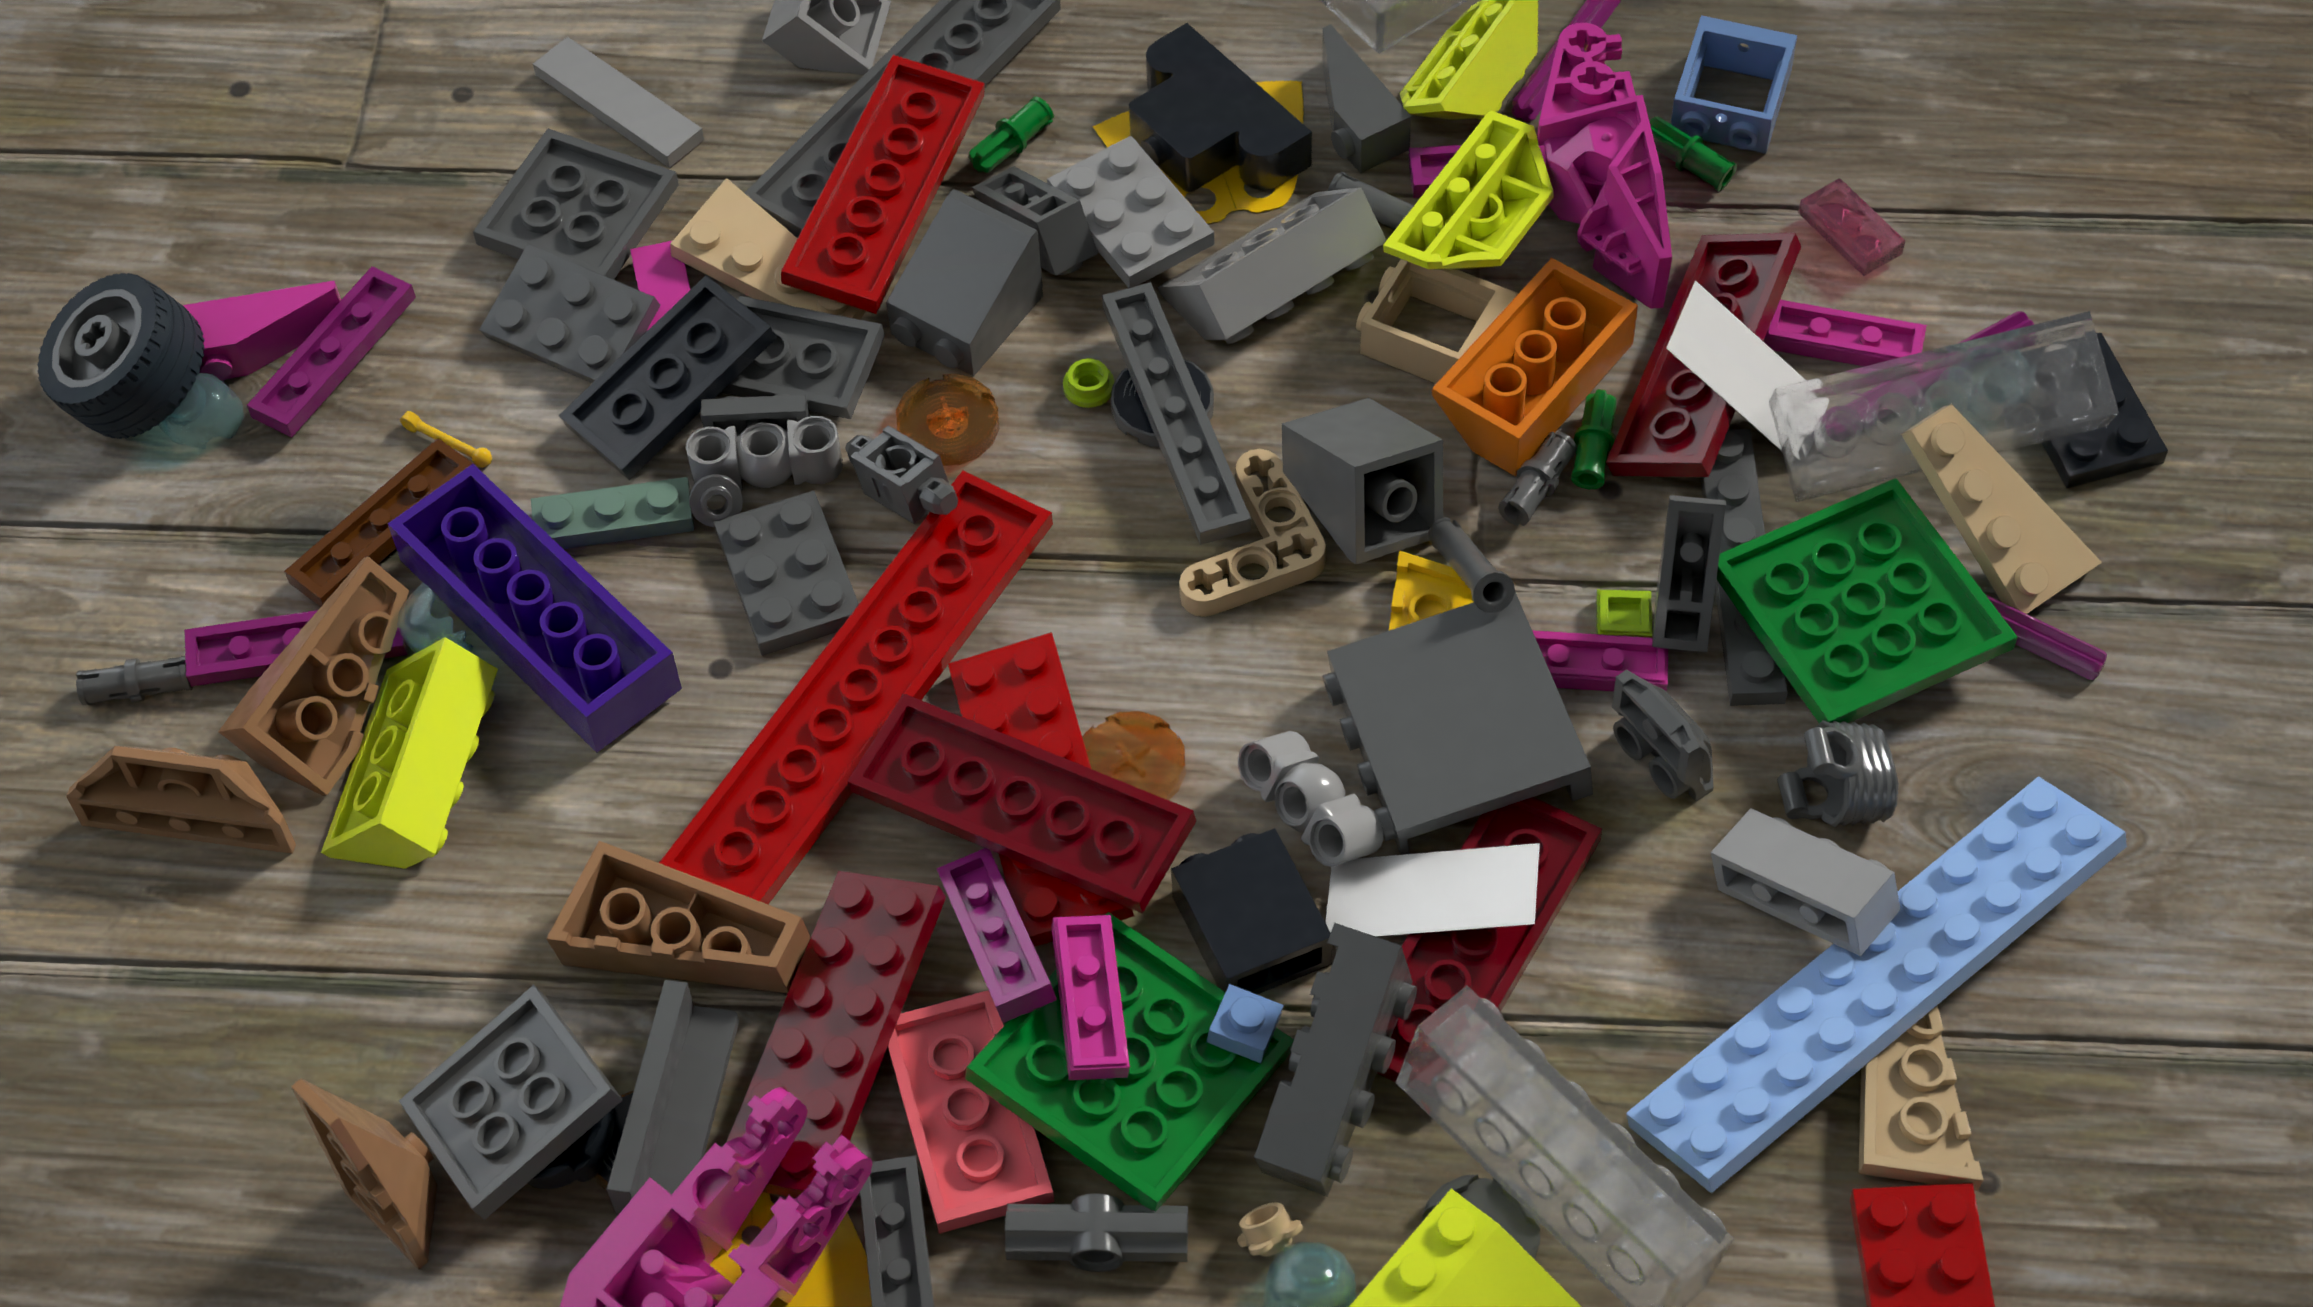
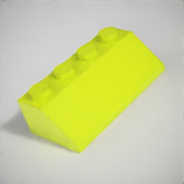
M444 637L386 670L364 731L359 752L355 756L324 842L322 854L334 859L406 869L427 858L434 857L441 850L447 839L448 831L444 827L448 815L463 791L464 785L460 780L464 768L474 755L479 744V737L476 733L481 718L489 710L494 700L495 693L491 689L498 668Z

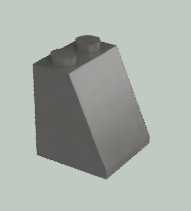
M953 189L947 195L886 301L891 334L902 344L908 347L915 346L933 355L944 366L958 368L974 377L1043 297L1038 231Z
M1370 398L1282 423L1283 473L1351 562L1359 564L1429 541L1428 533L1430 527L1435 521L1443 518V439Z

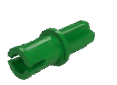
M1035 96L1009 119L1002 118L998 120L995 125L996 129L970 150L968 158L972 162L973 168L979 173H989L1014 152L1022 153L1027 147V141L1043 128L1053 123L1054 113L1048 103L1042 98Z
M1653 117L1649 121L1656 150L1676 162L1675 168L1677 170L1683 171L1686 169L1713 186L1717 191H1722L1728 185L1736 172V163L1730 162L1702 144L1703 139L1699 135L1691 137L1661 117Z
M1597 389L1595 393L1587 395L1581 427L1575 431L1573 439L1577 446L1571 481L1576 486L1588 490L1598 489L1604 485L1608 452L1611 451L1616 439L1612 433L1617 401L1615 396L1607 394L1606 390Z

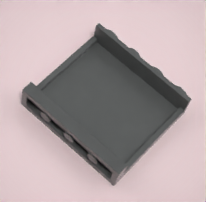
M1516 592L1509 606L1496 613L1483 612L1473 602L1327 651L1331 673L1322 676L1332 706L1343 705L1347 717L1340 719V725L1345 741L1350 751L1357 748L1360 749L1364 762L1357 764L1364 790L1367 796L1377 793L1382 807L1375 809V813L1379 817L1383 829V838L1385 842L1395 839L1401 855L1410 854L1407 841L1409 838L1566 786L1572 802L1593 795L1591 766Z

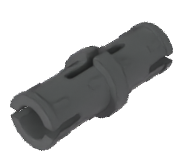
M1554 431L1550 432L1532 459L1526 460L1517 471L1518 479L1498 506L1499 513L1507 522L1516 526L1521 523L1522 526H1525L1530 521L1541 501L1545 497H1550L1559 485L1561 472L1577 452L1576 443L1571 437L1559 431L1556 435Z
M185 656L141 663L137 658L125 661L124 665L104 669L80 670L76 673L77 693L82 705L130 698L131 702L144 701L145 696L193 689V686L191 687L186 677Z

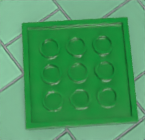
M1897 478L1745 542L1719 555L1716 580L1819 724L1823 720L1830 723L1833 721L1851 723L2013 650L2018 638Z
M1108 912L1106 915H1111L1130 1065L1128 1078L1069 1080L1057 971L1055 970L1048 979L1057 1000L1039 1007L1030 1013L1009 1020L967 1066L965 1079L1137 1202L1153 1211H1157L1290 1055L1294 1039L1276 1027L1261 1063L1207 1043L1209 1029L1226 992Z

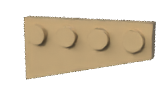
M1952 404L1940 408L1901 434L2002 603L2027 614L2102 563Z

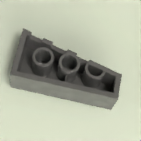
M1335 922L1327 942L1334 945L1337 951L1330 973L1317 971L1310 995L1314 996L1311 1004V1017H1314L1311 1027L1303 1026L1301 1030H1297L1290 1050L1289 1070L1295 1072L1293 1081L1291 1083L1282 1080L1279 1083L1254 1156L1262 1173L1327 1197L1333 1182L1341 1183L1347 1175L1353 1156V1149L1349 1148L1348 1144L1355 1127L1363 1128L1369 1119L1375 1098L1374 1094L1369 1093L1376 1073L1384 1074L1389 1068L1396 1046V1040L1391 1039V1035L1398 1018L1403 1020L1408 1018L1417 993V987L1412 985L1413 981L1401 945Z

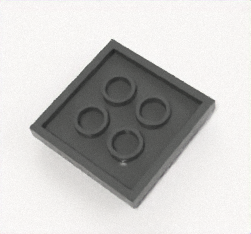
M547 128L473 231L476 244L519 259L529 243L614 280L630 257V249L636 248L678 187L676 171Z
M533 985L402 1097L399 1102L471 1209L485 1220L622 1101V1098L546 996Z

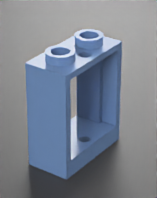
M1701 15L1674 98L1671 124L1691 137L1699 135L1705 141L1767 153L1791 74L1797 35ZM1744 43L1747 44L1749 47H1744L1740 44ZM1709 66L1773 80L1764 111L1758 112L1694 98L1703 67Z

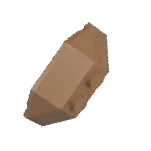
M114 746L69 788L66 796L82 826L293 854L296 846L284 816L249 764L231 755L221 754L215 757L189 754L181 749L170 747L163 750Z

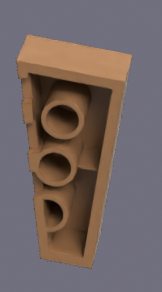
M598 841L546 940L562 965L788 993L811 937L800 916Z

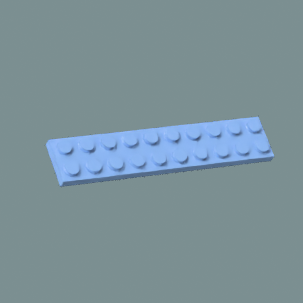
M2038 776L1897 891L1900 911L1861 956L1832 944L1626 1113L1629 1128L1710 1193L1714 1192L2127 847L2126 832Z

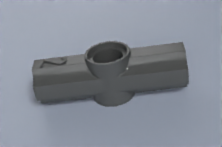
M1107 1194L1079 1196L1072 1201L1071 1205L1007 1204L1005 1220L1006 1260H1069L1071 1265L1076 1268L1093 1272L1117 1269L1122 1265L1123 1261L1187 1262L1188 1206H1161L1157 1211H1153L1143 1205H1125L1119 1198Z

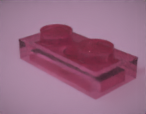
M1840 178L1800 201L1798 213L1863 277L1903 254L1905 240Z

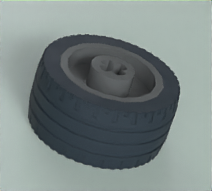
M116 273L90 283L89 286L84 287L82 291L78 292L76 296L64 305L61 312L57 314L55 320L51 323V327L47 330V334L43 339L38 356L37 372L43 391L67 414L89 429L106 437L127 439L138 434L141 435L145 431L151 430L154 426H158L160 422L167 419L180 406L183 399L186 398L188 392L192 389L197 375H199L202 358H204L205 341L198 321L183 305L165 291L138 275Z

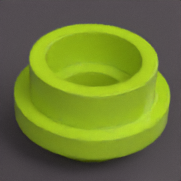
M1092 358L1081 359L1073 363L1065 374L1063 391L1066 398L1074 405L1084 408L1097 407L1111 398L1114 377L1101 361Z

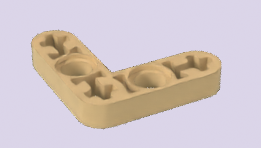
M1249 450L1237 460L1235 468L1237 487L1263 539L1194 563L1183 571L1179 581L1181 604L1187 612L1195 616L1206 617L1224 612L1312 580L1324 570L1326 562L1324 538L1300 494L1283 473L1282 461L1275 453L1269 450ZM1259 471L1260 475L1268 476V491L1263 493V485L1259 477L1251 475L1252 472ZM1282 506L1291 509L1295 515L1289 521L1279 523L1270 520L1266 513L1274 507ZM1301 549L1304 554H1311V557L1303 559L1299 553L1293 554V551ZM1275 556L1278 557V565L1283 564L1282 569H1277ZM1251 563L1260 564L1268 571L1264 577L1257 580L1245 579L1238 573L1241 567ZM1224 574L1229 575V582L1231 587H1228L1227 578L1223 579ZM1203 584L1207 590L1212 589V593L1204 595L1200 589H1195V586Z

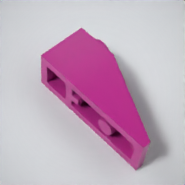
M335 280L183 305L198 321L205 341L204 358H202V366H200L199 375L196 377V383L219 382L230 378L248 376L298 348L341 301Z

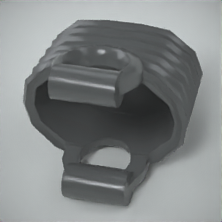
M1823 720L1816 728L1809 729L1804 733L1808 750L1807 767L1800 768L1795 772L1784 773L1777 778L1786 816L1789 819L1806 818L1814 820L1822 818L1826 824L1833 827L1840 824L1842 826L1847 824L1854 826L1856 823L1864 825L1867 822L1874 824L1877 821L1884 823L1893 816L1897 806L1899 783L1895 764L1884 731L1874 724L1868 726L1865 723L1858 725L1855 722L1848 724L1844 721L1841 723L1833 721L1830 723ZM1809 780L1820 783L1827 792L1826 801L1820 805L1810 806L1807 801L1803 781Z

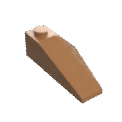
M364 557L249 689L218 732L259 765L322 796L328 795L359 752L364 736L360 732L369 704L375 701L379 688L376 685L385 653L391 650L409 590L370 557Z
M299 1079L291 1088L344 1193L418 1270L428 1263L437 1193V1183L428 1165L434 1160L433 1155L414 1133L411 1132L404 1138L388 1121L303 1079Z

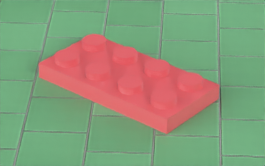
M989 990L901 1013L887 1046L939 1234L1005 1216L1007 1204H1049L1054 1202L1053 1189L1034 1127L965 1079L967 1066L1004 1027Z

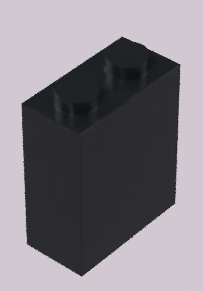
M1275 828L1261 834L1249 833L1243 835L1230 846L1209 854H1194L1183 860L1179 866L1171 868L1172 897L1215 983L1224 992L1227 991L1229 984L1257 995L1332 965V945L1327 943L1331 932Z

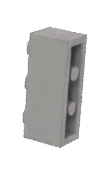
M1752 808L1748 810L1711 851L1719 891L1859 956L1867 950L1900 911L1895 873L1884 864L1876 860L1864 859L1840 848L1829 839H1819L1794 828L1784 819L1772 818Z

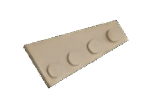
M727 178L670 243L672 257L751 298L855 319H861L867 312L781 284V270L798 238Z
M1938 1005L1861 1068L1859 1174L1934 1185L1973 1183L1974 1190L1978 1191L1984 1180L1979 1161H1974L1969 1143L1971 1130L1966 1111L1961 1112L1954 1086L1957 1077L1952 1058H1947L1941 1036L1944 1028Z

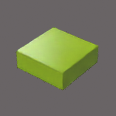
M1597 589L1596 634L1652 638L1651 591Z

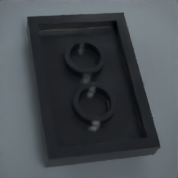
M2102 332L2005 357L2002 371L2066 489L2164 463L2168 449Z

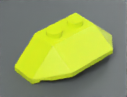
M1481 0L1472 5L1444 33L1400 92L1404 109L1410 115L1450 120L1471 118L1481 120L1489 110L1498 112L1504 98L1512 87L1523 78L1526 68L1537 54L1538 0Z
M1489 110L1383 244L1384 252L1426 269L1460 270L1502 266L1554 198L1553 188L1538 145L1534 126Z

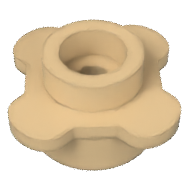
M1268 1203L1255 1208L1241 1219L1239 1225L1243 1233L1239 1235L1237 1241L1240 1247L1248 1246L1251 1255L1271 1256L1286 1249L1292 1243V1237L1299 1234L1303 1226L1300 1220H1291L1289 1212H1286L1282 1203Z

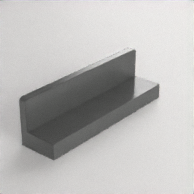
M665 980L607 1186L616 1216L620 1214L649 1178H652L669 1193L673 1194L704 1157L739 1018L735 1011L694 1006L688 983Z

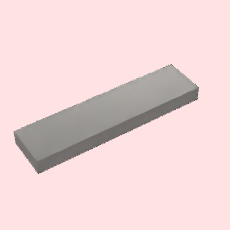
M566 37L533 63L537 77L669 168L704 140L703 130L700 126L569 37Z

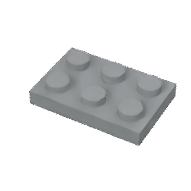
M1132 136L1047 179L1049 185L1080 200L1097 251L1128 288L1135 287L1214 245V231Z

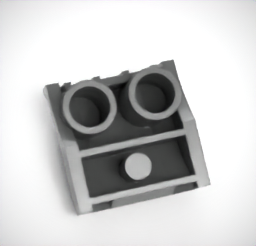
M1628 670L1617 675L1612 708L1623 718L1614 723L1613 731L1624 752L1634 760H1640L1649 753L1655 756L1649 762L1650 774L1657 787L1670 798L1674 799L1689 790V795L1695 801H1698L1712 792V747L1704 731L1664 689Z

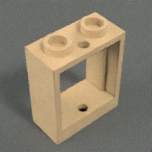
M1400 259L1395 268L1390 266L1385 271L1380 282L1379 294L1374 302H1366L1359 313L1356 330L1361 332L1360 354L1437 383L1518 293L1460 270L1426 269ZM1411 296L1477 321L1459 352L1392 327Z

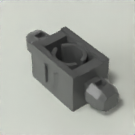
M889 425L875 439L869 436L856 435L847 442L845 449L851 464L855 468L864 494L913 524L929 512L947 515L957 507L959 501L953 486L949 484L941 458L930 449Z

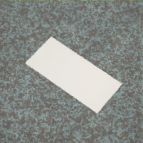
M1695 280L1666 349L1803 469L1817 433L1818 419L1824 415L1829 400Z
M1540 843L1357 858L1331 867L1326 925L1330 932L1335 922L1377 937L1535 924Z

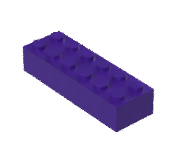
M471 464L388 523L400 561L596 753L682 689L673 652L474 464Z

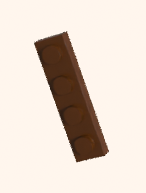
M437 438L288 567L284 572L289 584L321 607L364 557L368 556L379 564L396 549L388 527L389 522L474 463Z

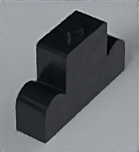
M1188 23L1183 24L1148 47L1146 52L1147 92L1129 103L1130 136L1135 139L1153 162L1184 191L1193 192L1234 166H1239L1240 178L1244 184L1258 190H1270L1282 185L1312 166V131Z

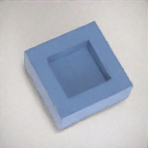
M1229 984L1209 1029L1206 1042L1261 1063L1281 1018L1284 1005Z

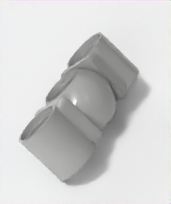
M810 416L803 418L799 422L787 420L788 431L777 424L758 423L747 427L738 437L735 426H729L725 430L719 427L698 429L691 434L686 443V452L694 484L701 478L712 474H720L731 478L738 485L740 491L743 490L742 480L753 487L772 488L783 484L792 474L795 485H800L805 481L811 484L831 482L838 477L843 467L836 425L830 419L823 416Z
M1287 731L1247 743L1241 748L1238 756V769L1245 784L1253 790L1260 791L1265 802L1275 800V806L1282 821L1296 831L1303 833L1301 840L1310 846L1312 854L1320 863L1333 867L1375 853L1381 847L1383 829L1375 811L1368 806L1360 805L1359 798L1355 794L1345 796V789L1338 775L1324 765L1317 764L1319 756L1311 752L1309 744L1299 733Z

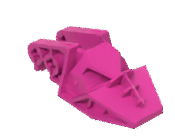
M1575 23L1563 29L1559 36L1538 124V145L1544 158L1554 198L1548 205L1560 220L1580 224L1577 232L1578 243L1586 252L1595 249L1593 269L1650 309L1663 308L1672 263V250L1662 169L1643 95H1635L1630 71L1613 72L1610 67L1605 65V61L1621 59V35H1607L1603 29L1593 24Z
M782 1087L769 1091L761 1099L755 1095L747 1104L753 1110L746 1122L745 1134L742 1137L733 1138L722 1147L715 1143L673 1194L669 1193L652 1178L646 1181L569 1273L560 1307H769L776 1297L789 1303L796 1295L871 1173L872 1160L842 1134L832 1146L825 1142L813 1157L816 1161L813 1168L817 1173L809 1187L796 1199L788 1196L784 1200L780 1197L771 1207L775 1215L749 1246L742 1243L737 1250L733 1249L728 1255L740 1266L742 1275L733 1285L709 1264L722 1249L728 1251L733 1245L731 1241L802 1129L808 1113L807 1107Z

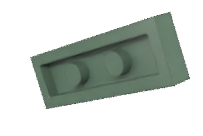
M688 477L531 498L532 520L563 549L695 531L693 513L689 504L691 489Z

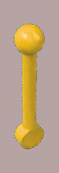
M407 411L400 418L401 424L408 431L413 433L419 431L435 440L439 438L451 448L471 457L472 462L477 467H487L492 461V454L487 448L480 447L476 449L422 422L419 416L411 411Z

